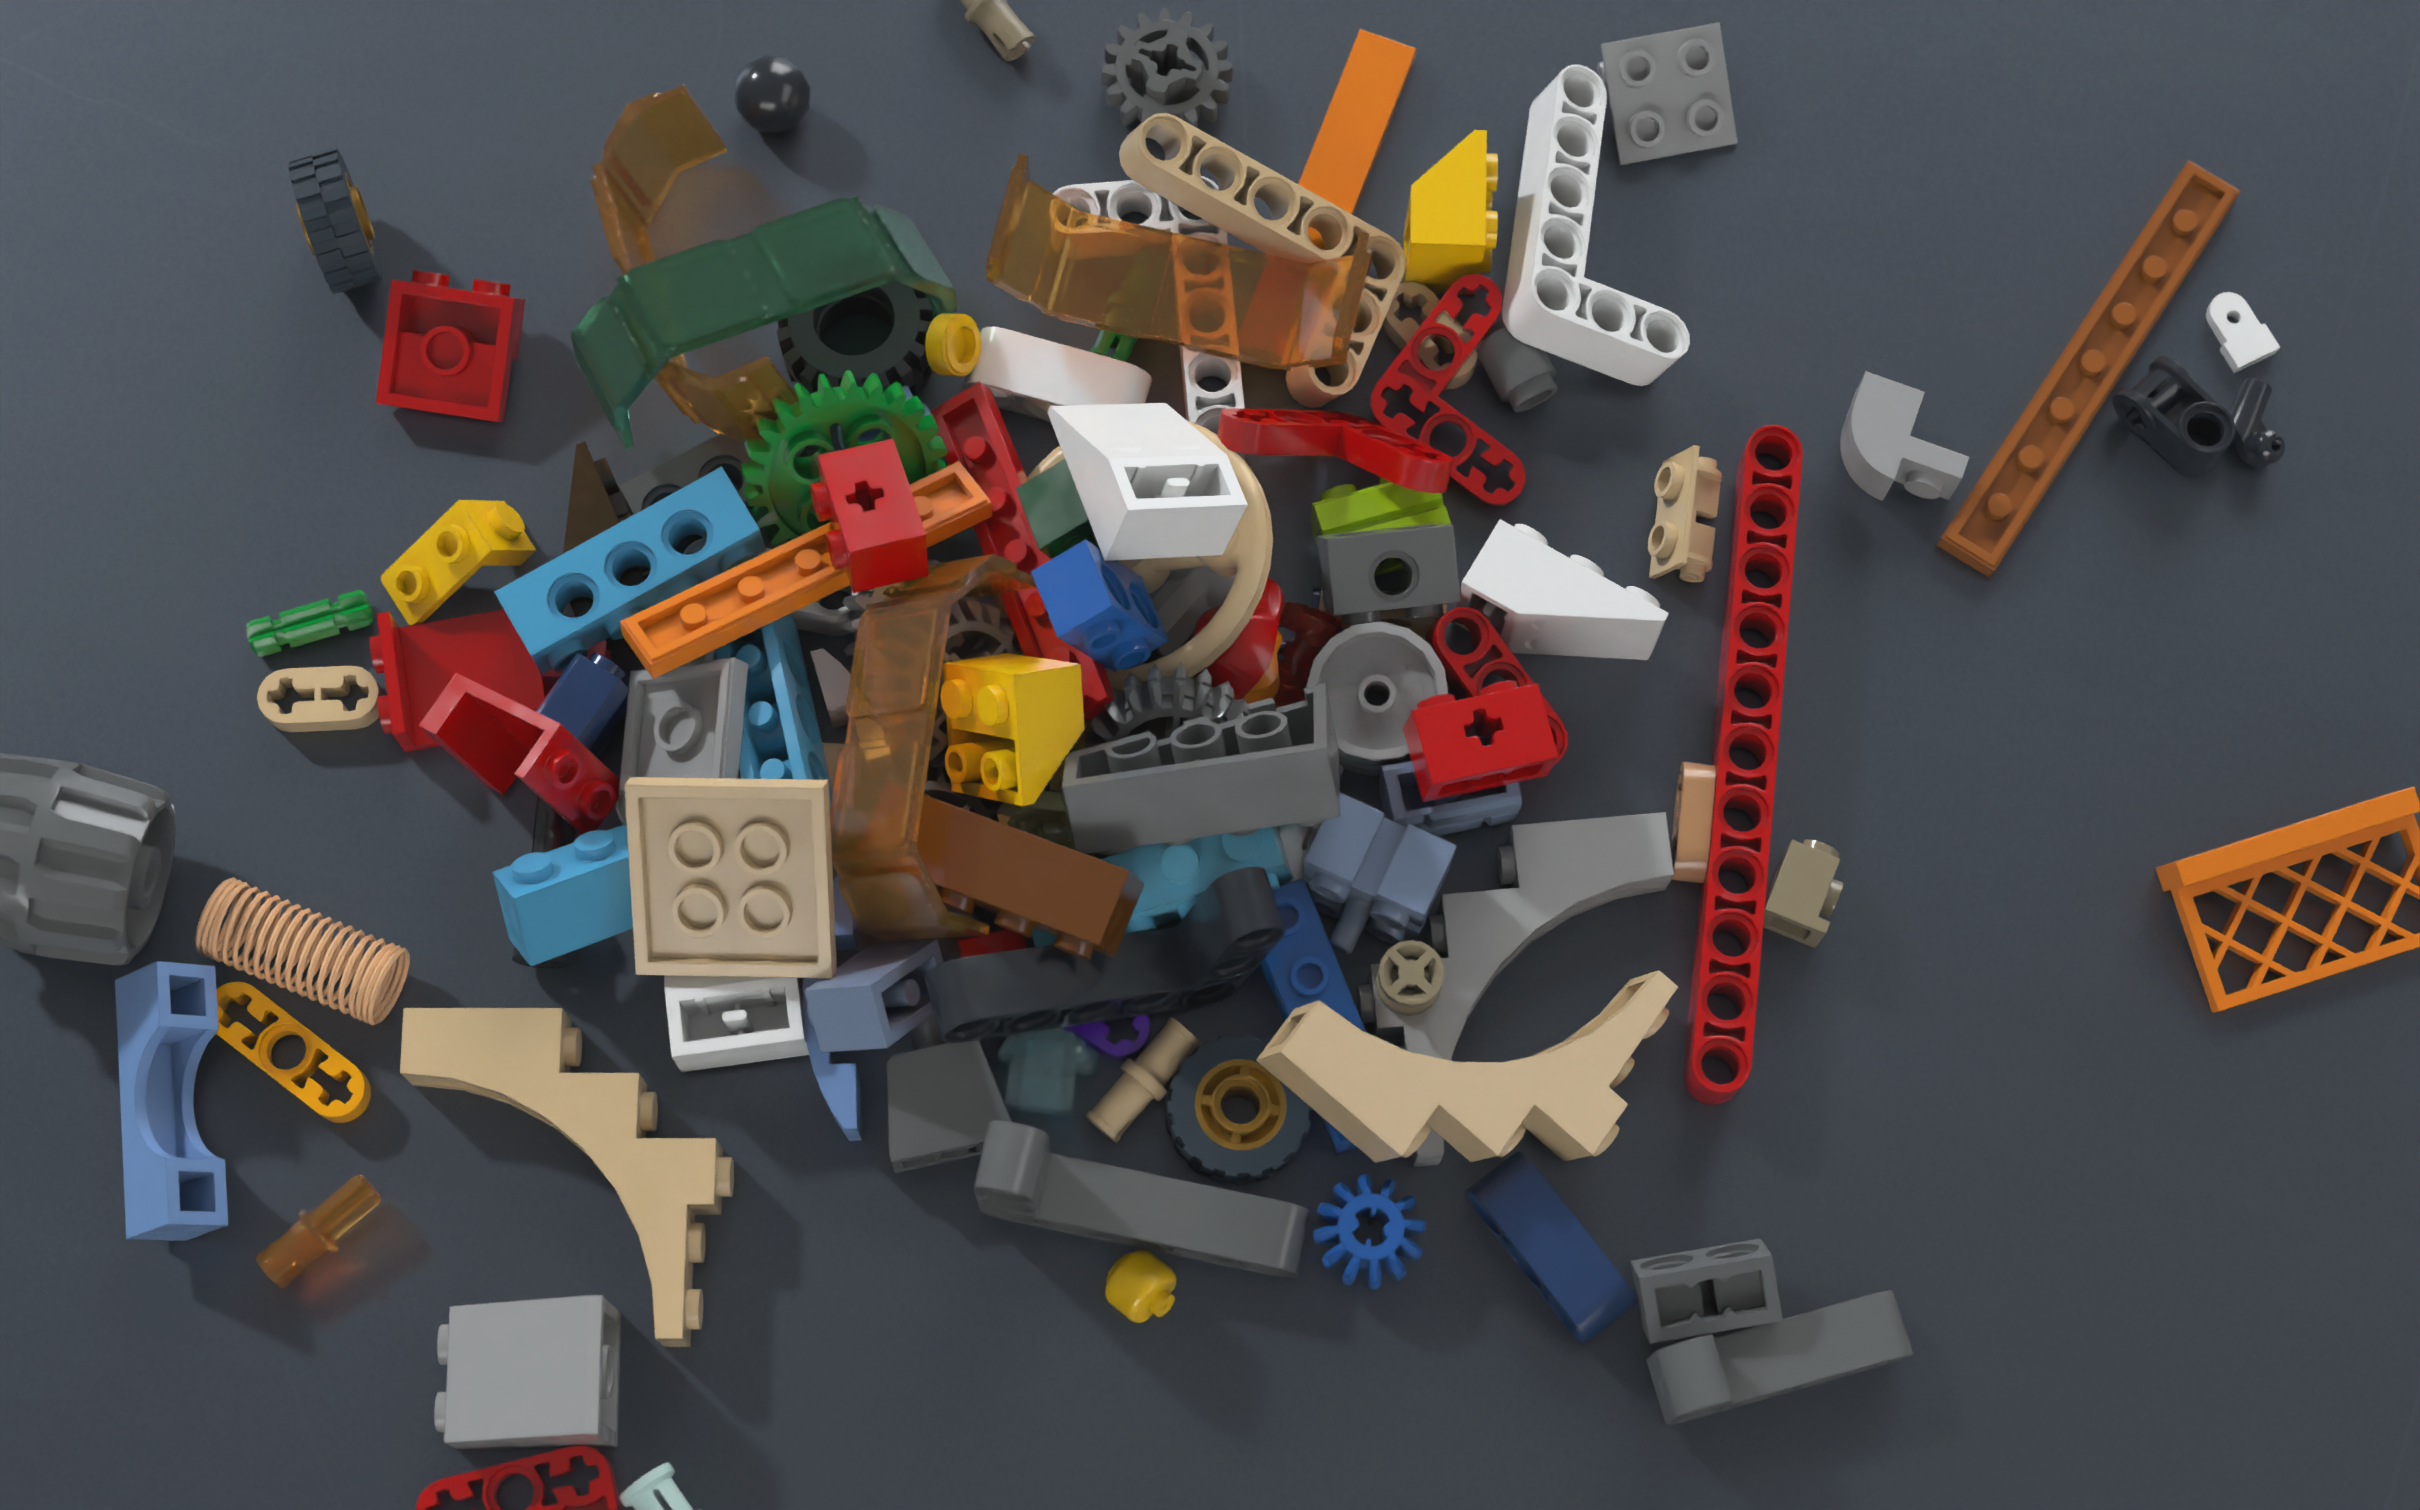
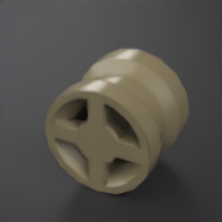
M1409 940L1399 942L1389 948L1380 961L1375 983L1378 997L1384 1006L1396 1014L1405 1016L1421 1014L1431 1008L1439 997L1440 989L1443 985L1445 971L1442 959L1433 948L1423 942ZM1405 987H1417L1421 992H1418L1416 989H1405L1404 991L1402 990Z

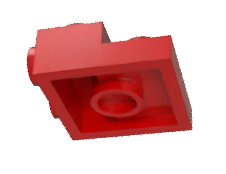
M413 270L411 282L391 279L376 404L493 422H504L512 360L518 361L526 299L510 297L511 284L474 279L472 291L449 288L450 275Z

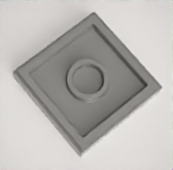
M735 657L688 663L655 679L650 676L646 669L630 671L619 796L625 798L624 785L630 777L738 779L748 663Z

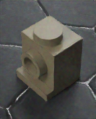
M1807 839L1803 843L1791 840L1780 858L1766 894L1764 928L1816 948L1827 933L1830 921L1820 918L1819 915L1830 918L1843 887V882L1833 879L1840 862V854L1835 848L1816 840Z

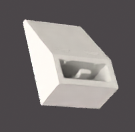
M1167 403L1049 407L1048 416L1104 561L1223 555L1248 505L1227 454Z
M1501 519L1498 521L1461 583V602H1457L1456 608L1470 607L1480 611L1489 620L1512 653L1636 660L1649 659L1669 615L1668 612L1659 608L1660 604L1655 597L1638 587L1627 586L1625 589L1603 577L1604 573L1601 568L1585 557L1571 555L1569 558L1547 546L1546 538L1527 525L1515 524L1513 527ZM1455 623L1456 625L1469 631L1464 625Z
M664 975L671 1056L680 1071L688 1072L809 1055L802 1009L803 979Z

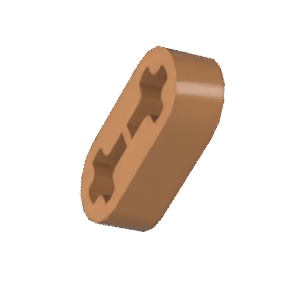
M1682 762L1676 789L1671 842L1674 872L1671 880L1701 884L1704 882L1710 850L1716 782L1715 765Z

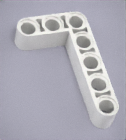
M1578 64L1569 65L1538 95L1530 107L1502 307L1503 322L1514 338L1527 345L1632 385L1644 386L1651 384L1687 352L1690 344L1689 332L1685 323L1671 311L1584 277L1607 95L1602 79L1593 70Z
M1201 176L1209 188L1218 191L1219 187L1214 181ZM1134 180L1075 184L1059 188L1051 194L1045 208L1047 240L1049 247L1057 256L1065 260L1081 261L1135 256L1138 251H1149L1155 253L1154 255L1170 253L1186 420L1203 426L1217 434L1221 410L1230 408L1245 409L1227 232L1204 219L1192 220L1184 217L1181 214L1185 210L1184 208ZM1140 212L1149 219L1144 223L1131 225L1123 222L1120 218L1126 213ZM1072 216L1080 217L1088 222L1085 226L1076 230L1066 229L1059 224L1065 218ZM1206 263L1216 271L1211 275L1198 277L1190 274L1186 269L1192 264ZM1208 319L1217 322L1222 328L1216 333L1201 334L1195 331L1192 325L1197 321ZM1214 376L1223 379L1228 385L1221 391L1207 392L1201 389L1197 383L1205 377ZM1237 452L1243 459L1245 458V453Z

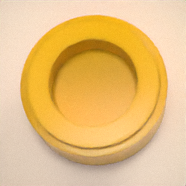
M942 313L932 320L925 340L926 357L932 370L942 376L963 377L968 375L976 366L981 353V336L975 321L969 315Z

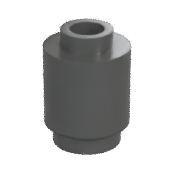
M1503 318L1498 319L1476 348V351L1501 401L1509 402L1514 412H1522L1542 403L1557 392L1558 387L1553 379L1557 372L1546 351L1527 345L1514 338L1507 330Z

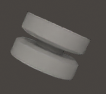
M1382 621L1353 625L1330 638L1313 660L1306 686L1308 688L1326 683L1339 748V764L1344 767V770L1367 776L1380 775L1382 766L1411 761L1403 731L1411 711L1417 709V704L1424 699L1448 694L1445 668L1432 646L1409 628ZM1377 691L1383 693V702L1386 703L1380 706L1369 704L1367 702L1369 692Z

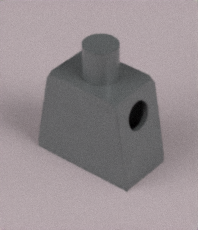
M933 1014L910 1031L913 1051L887 1057L889 1155L895 1173L981 1155L988 1123L990 1121L1011 1122L979 1040L963 1043L944 1042L940 1035L935 1014Z

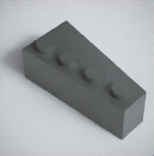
M1326 683L1303 689L1304 701L1276 708L1273 698L1246 704L1248 716L1220 724L1211 722L1208 715L1184 721V725L1175 729L1169 738L1157 741L1156 736L1148 731L1068 753L1065 757L1062 789L1077 851L1084 854L1098 852L1104 855H1114L1122 853L1130 847L1157 843L1182 845L1198 837L1226 833L1234 836H1244L1252 834L1260 828L1287 824L1312 826L1328 818L1340 817L1339 748Z

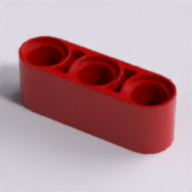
M1457 607L1438 617L1429 626L1425 641L1432 646L1444 666L1446 681L1460 700L1480 696L1479 691L1482 689L1484 678L1488 674L1501 676L1505 681H1516L1518 687L1534 684L1492 624L1480 611L1470 607ZM1449 623L1462 624L1470 631L1473 645L1467 655H1459L1448 648L1444 633ZM1541 693L1559 756L1555 762L1556 764L1564 756L1567 749L1568 733L1563 722Z

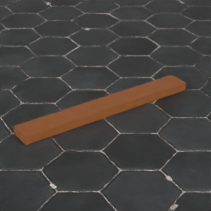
M2187 161L1937 543L1938 547L1988 578L1992 576L2241 192L2239 189L2192 161Z

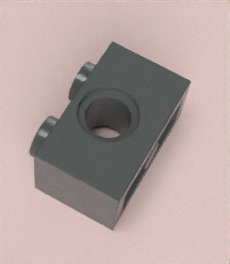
M1440 522L1317 536L1324 612L1334 616L1342 615L1343 625L1380 622L1381 610L1405 608V618L1439 616L1444 614V603L1461 602L1454 527L1452 524ZM1395 557L1402 565L1403 579L1395 590L1383 593L1376 586L1374 579L1375 570L1384 559Z

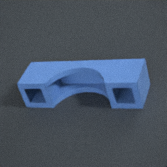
M156 961L115 980L126 1239L186 1241L228 1226L225 1159L213 1155L203 1144L197 1130L193 1107L197 1068L207 1044L218 1031L215 966Z

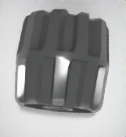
M0 753V945L24 953L49 958L118 966L129 964L135 955L140 954L150 938L167 891L173 863L176 833L174 805L170 803L169 793L160 787L80 763Z

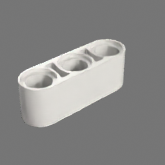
M985 327L982 328L980 333L981 353L979 360L973 370L966 375L962 387L963 390H966L980 381L991 389L999 408L1051 422L1047 413L1050 406L1145 403L1152 378L1145 370L1124 361L1005 328Z

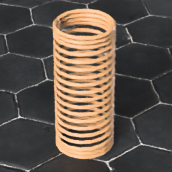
M235 877L224 880L215 889L201 914L195 935V947L200 955H204L206 958L210 957L217 962L223 961L228 967L234 965L238 971L245 970L249 976L255 974L258 979H266L270 984L276 983L280 988L287 987L291 993L297 991L301 997L308 996L312 1002L318 1000L323 1006L329 1004V1007L333 1010L340 1009L344 1015L350 1013L354 1019L363 1020L371 1026L382 1022L390 1013L402 991L410 965V955L405 947L401 948L400 945L396 946L394 943L386 945L383 938L376 941L373 934L365 936L362 929L355 932L351 925L344 928L341 921L334 923L330 916L323 919L320 912L313 915L310 908L302 910L299 904L292 906L288 899L281 901L278 895L271 897L268 891L260 893L257 886L250 888L247 882L243 883ZM254 892L255 898L252 900V893ZM265 897L266 901L260 908L261 899ZM275 901L276 906L270 913L271 904ZM232 902L228 917L220 931L223 918ZM286 905V911L281 916L282 908ZM294 910H297V915L291 922L292 913ZM307 914V920L301 927L303 916ZM317 918L318 924L311 933L313 921ZM328 923V929L321 938L323 927ZM338 927L339 933L336 935L333 942L331 943L334 930ZM349 931V938L342 947L344 935ZM360 936V941L352 953L355 939ZM370 940V947L362 958L365 944ZM245 942L243 952L238 956V950ZM381 945V949L374 957L376 948ZM255 947L254 956L248 961L249 953ZM266 950L265 959H264V961L259 965L260 957H261V955L264 953V951ZM276 953H277V957H276V960H275V964H274V966L269 970V968H270V962H271V960L274 958V956H275ZM288 957L286 968L280 973L281 965ZM299 960L297 971L291 977V971ZM310 963L307 976L301 982L302 974ZM320 966H321V969H320V972H319V976H318V980H317L316 983L312 986L313 977H314L315 974L318 972V970H319V968H320ZM332 970L329 983L323 990L324 981ZM343 973L340 986L338 990L333 994L334 986ZM354 976L350 992L344 998L345 989L347 988V986L349 985ZM338 998V1004H335L334 1001Z

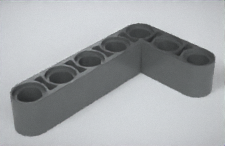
M990 1121L988 1123L974 1185L979 1209L982 1213L989 1216L1279 1277L1298 1276L1310 1216L1309 1209L1285 1201L1051 1153L1049 1135L1046 1132L1027 1125L1007 1121Z

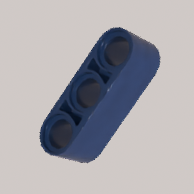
M1515 1152L1465 1190L1470 1203L1487 1227L1565 1327L1581 1343L1585 1344L1637 1304L1634 1293L1621 1274L1537 1167L1522 1152Z

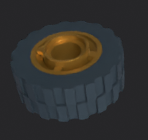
M334 148L288 162L289 175L297 200L296 209L309 248L313 256L316 257L331 292L336 294L382 280L381 267L373 243L375 235L361 193L357 185L354 186L339 149Z
M1231 1034L1219 1036L1218 1040L1212 1043L1206 1041L1196 1048L1194 1054L1190 1057L1187 1056L1183 1060L1176 1075L1173 1077L1165 1104V1110H1167L1165 1122L1167 1133L1172 1135L1174 1140L1173 1148L1178 1156L1182 1155L1189 1162L1188 1167L1197 1174L1200 1171L1210 1176L1209 1180L1220 1184L1222 1181L1233 1182V1185H1246L1247 1181L1257 1179V1182L1268 1179L1276 1170L1281 1171L1290 1162L1308 1133L1311 1124L1309 1118L1312 1108L1257 1061V1058L1271 1041L1269 1039L1265 1042L1256 1039V1035L1243 1034L1242 1037H1232ZM1232 1095H1240L1247 1098L1254 1106L1255 1119L1246 1124H1236L1229 1121L1222 1112L1221 1101Z

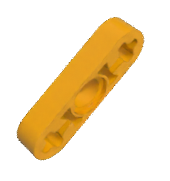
M229 982L216 989L218 1031L216 1034L328 1121L334 1123L350 1122L358 1118L366 1110L371 1099V1086L364 1073L353 1063L252 985L245 982ZM251 999L252 1001L247 1007L248 1012L267 1028L262 1031L259 1037L239 1022H234L229 1028H226L231 1021V1017L225 1012L229 1004L234 1001L236 1004L243 1006ZM273 1017L279 1018L278 1021L271 1024ZM288 1035H296L303 1038L306 1045V1053L302 1062L292 1069L283 1070L276 1068L271 1059V1051L274 1044L282 1037ZM256 1042L255 1048L249 1049V1046ZM327 1055L328 1059L320 1064L322 1056ZM318 1067L340 1083L345 1081L348 1076L352 1077L347 1084L348 1090L353 1094L348 1102L344 1104L335 1099L329 1106L325 1105L330 1097L328 1091L310 1078ZM307 1080L304 1088L298 1087L301 1082Z

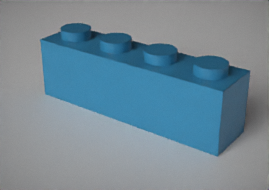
M627 824L607 831L594 830L586 832L577 837L574 843L546 853L534 852L525 854L517 858L512 865L492 872L509 940L530 966L633 929Z

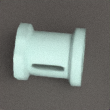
M669 1462L643 1475L619 1496L620 1501L625 1507L633 1506L635 1510H693L673 1481L672 1476L675 1470Z

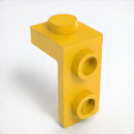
M458 500L381 575V582L409 625L421 624L482 566H521L536 551V548L524 531L525 525L522 518L505 501Z

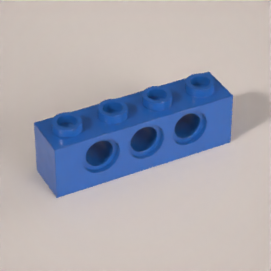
M1304 878L1273 890L1286 933L1259 965L1282 1022L1286 1021L1294 1009L1319 1000L1354 1026L1366 1032ZM1321 1116L1336 1156L1358 1148Z

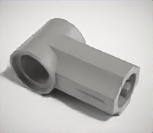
M1206 566L1171 570L1166 579V584L1152 598V603L1169 641L1151 651L1150 657L1153 660L1159 659L1189 642L1194 635L1196 622L1206 610L1223 604L1236 575L1230 577L1218 576Z

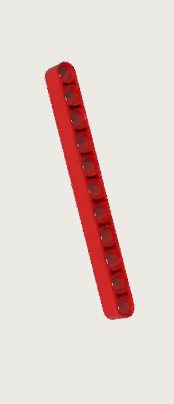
M1765 425L1751 435L1741 456L1736 476L1711 765H1715L1716 768L1713 817L1707 871L1704 882L1700 883L1683 1072L1684 1083L1690 1095L1699 1102L1708 1105L1723 1104L1731 1100L1748 1079L1752 1065L1803 457L1802 444L1797 435L1787 427L1780 425ZM1763 453L1774 455L1781 461L1784 468L1781 470L1766 469L1759 464L1756 455ZM1755 511L1770 513L1777 520L1779 527L1775 529L1761 528L1754 523L1750 514ZM1755 569L1764 571L1771 577L1774 586L1765 589L1755 587L1748 581L1745 572ZM1748 628L1759 630L1766 636L1769 646L1759 649L1750 647L1741 638L1740 631ZM1739 688L1753 689L1760 694L1764 706L1759 709L1746 708L1738 702L1734 691ZM1734 748L1750 750L1756 756L1759 767L1754 770H1744L1737 767L1732 762L1729 751ZM1733 808L1744 810L1750 815L1754 829L1746 832L1732 829L1725 821L1723 811ZM1729 869L1738 871L1748 882L1749 891L1743 894L1728 892L1719 882L1718 872ZM1720 931L1733 933L1740 939L1743 945V954L1736 957L1723 955L1716 949L1712 935ZM1719 993L1729 996L1737 1006V1018L1722 1020L1714 1016L1708 1008L1707 997ZM1716 1056L1726 1061L1732 1070V1082L1728 1084L1711 1082L1702 1071V1059Z

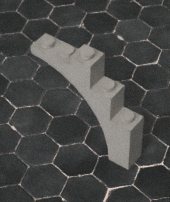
M1666 812L1512 825L1506 840L1507 846L1497 847L1501 885L1511 884V888L1442 894L1437 914L1428 915L1429 946L1437 953H1442L1441 959L1445 971L1439 997L1432 1007L1421 1014L1412 1016L1396 1014L1385 1007L1378 997L1375 984L1380 964H1371L1367 977L1368 984L1357 985L1358 1010L1362 1023H1372L1373 1036L1384 1041L1400 1039V1045L1397 1047L1451 1061L1466 1020L1494 978L1530 943L1570 917L1620 898L1666 890L1674 875ZM1405 987L1402 990L1404 991L1405 989H1416L1418 992H1421L1417 987ZM1432 1128L1422 1145L1412 1154L1413 1167L1439 1165L1444 1155V1139Z

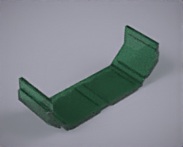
M858 196L851 199L844 197L761 224L753 232L727 241L721 239L714 240L632 268L626 275L616 278L617 285L608 296H603L595 302L573 329L571 338L577 363L624 449L627 450L634 447L628 409L670 358L892 281H897L925 292L926 298H930L933 318L942 313L957 312L956 290L910 217L878 204H874L873 209L862 204Z

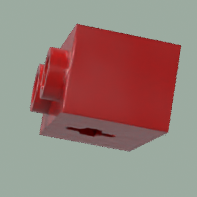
M894 439L818 455L820 482L810 484L815 513L819 522L830 520L833 530L826 532V542L834 570L845 568L853 593L929 576L926 533Z
M1502 681L1479 691L1480 696L1455 700L1453 694H1441L1424 699L1417 704V709L1411 711L1403 731L1422 802L1548 775L1559 756L1538 683L1518 687L1516 681ZM1475 728L1477 735L1481 738L1491 737L1488 745L1482 746L1477 736L1466 737L1469 729Z

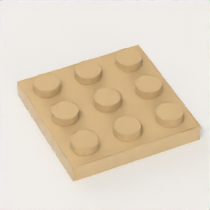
M629 778L624 785L636 975L832 978L837 970L828 780Z

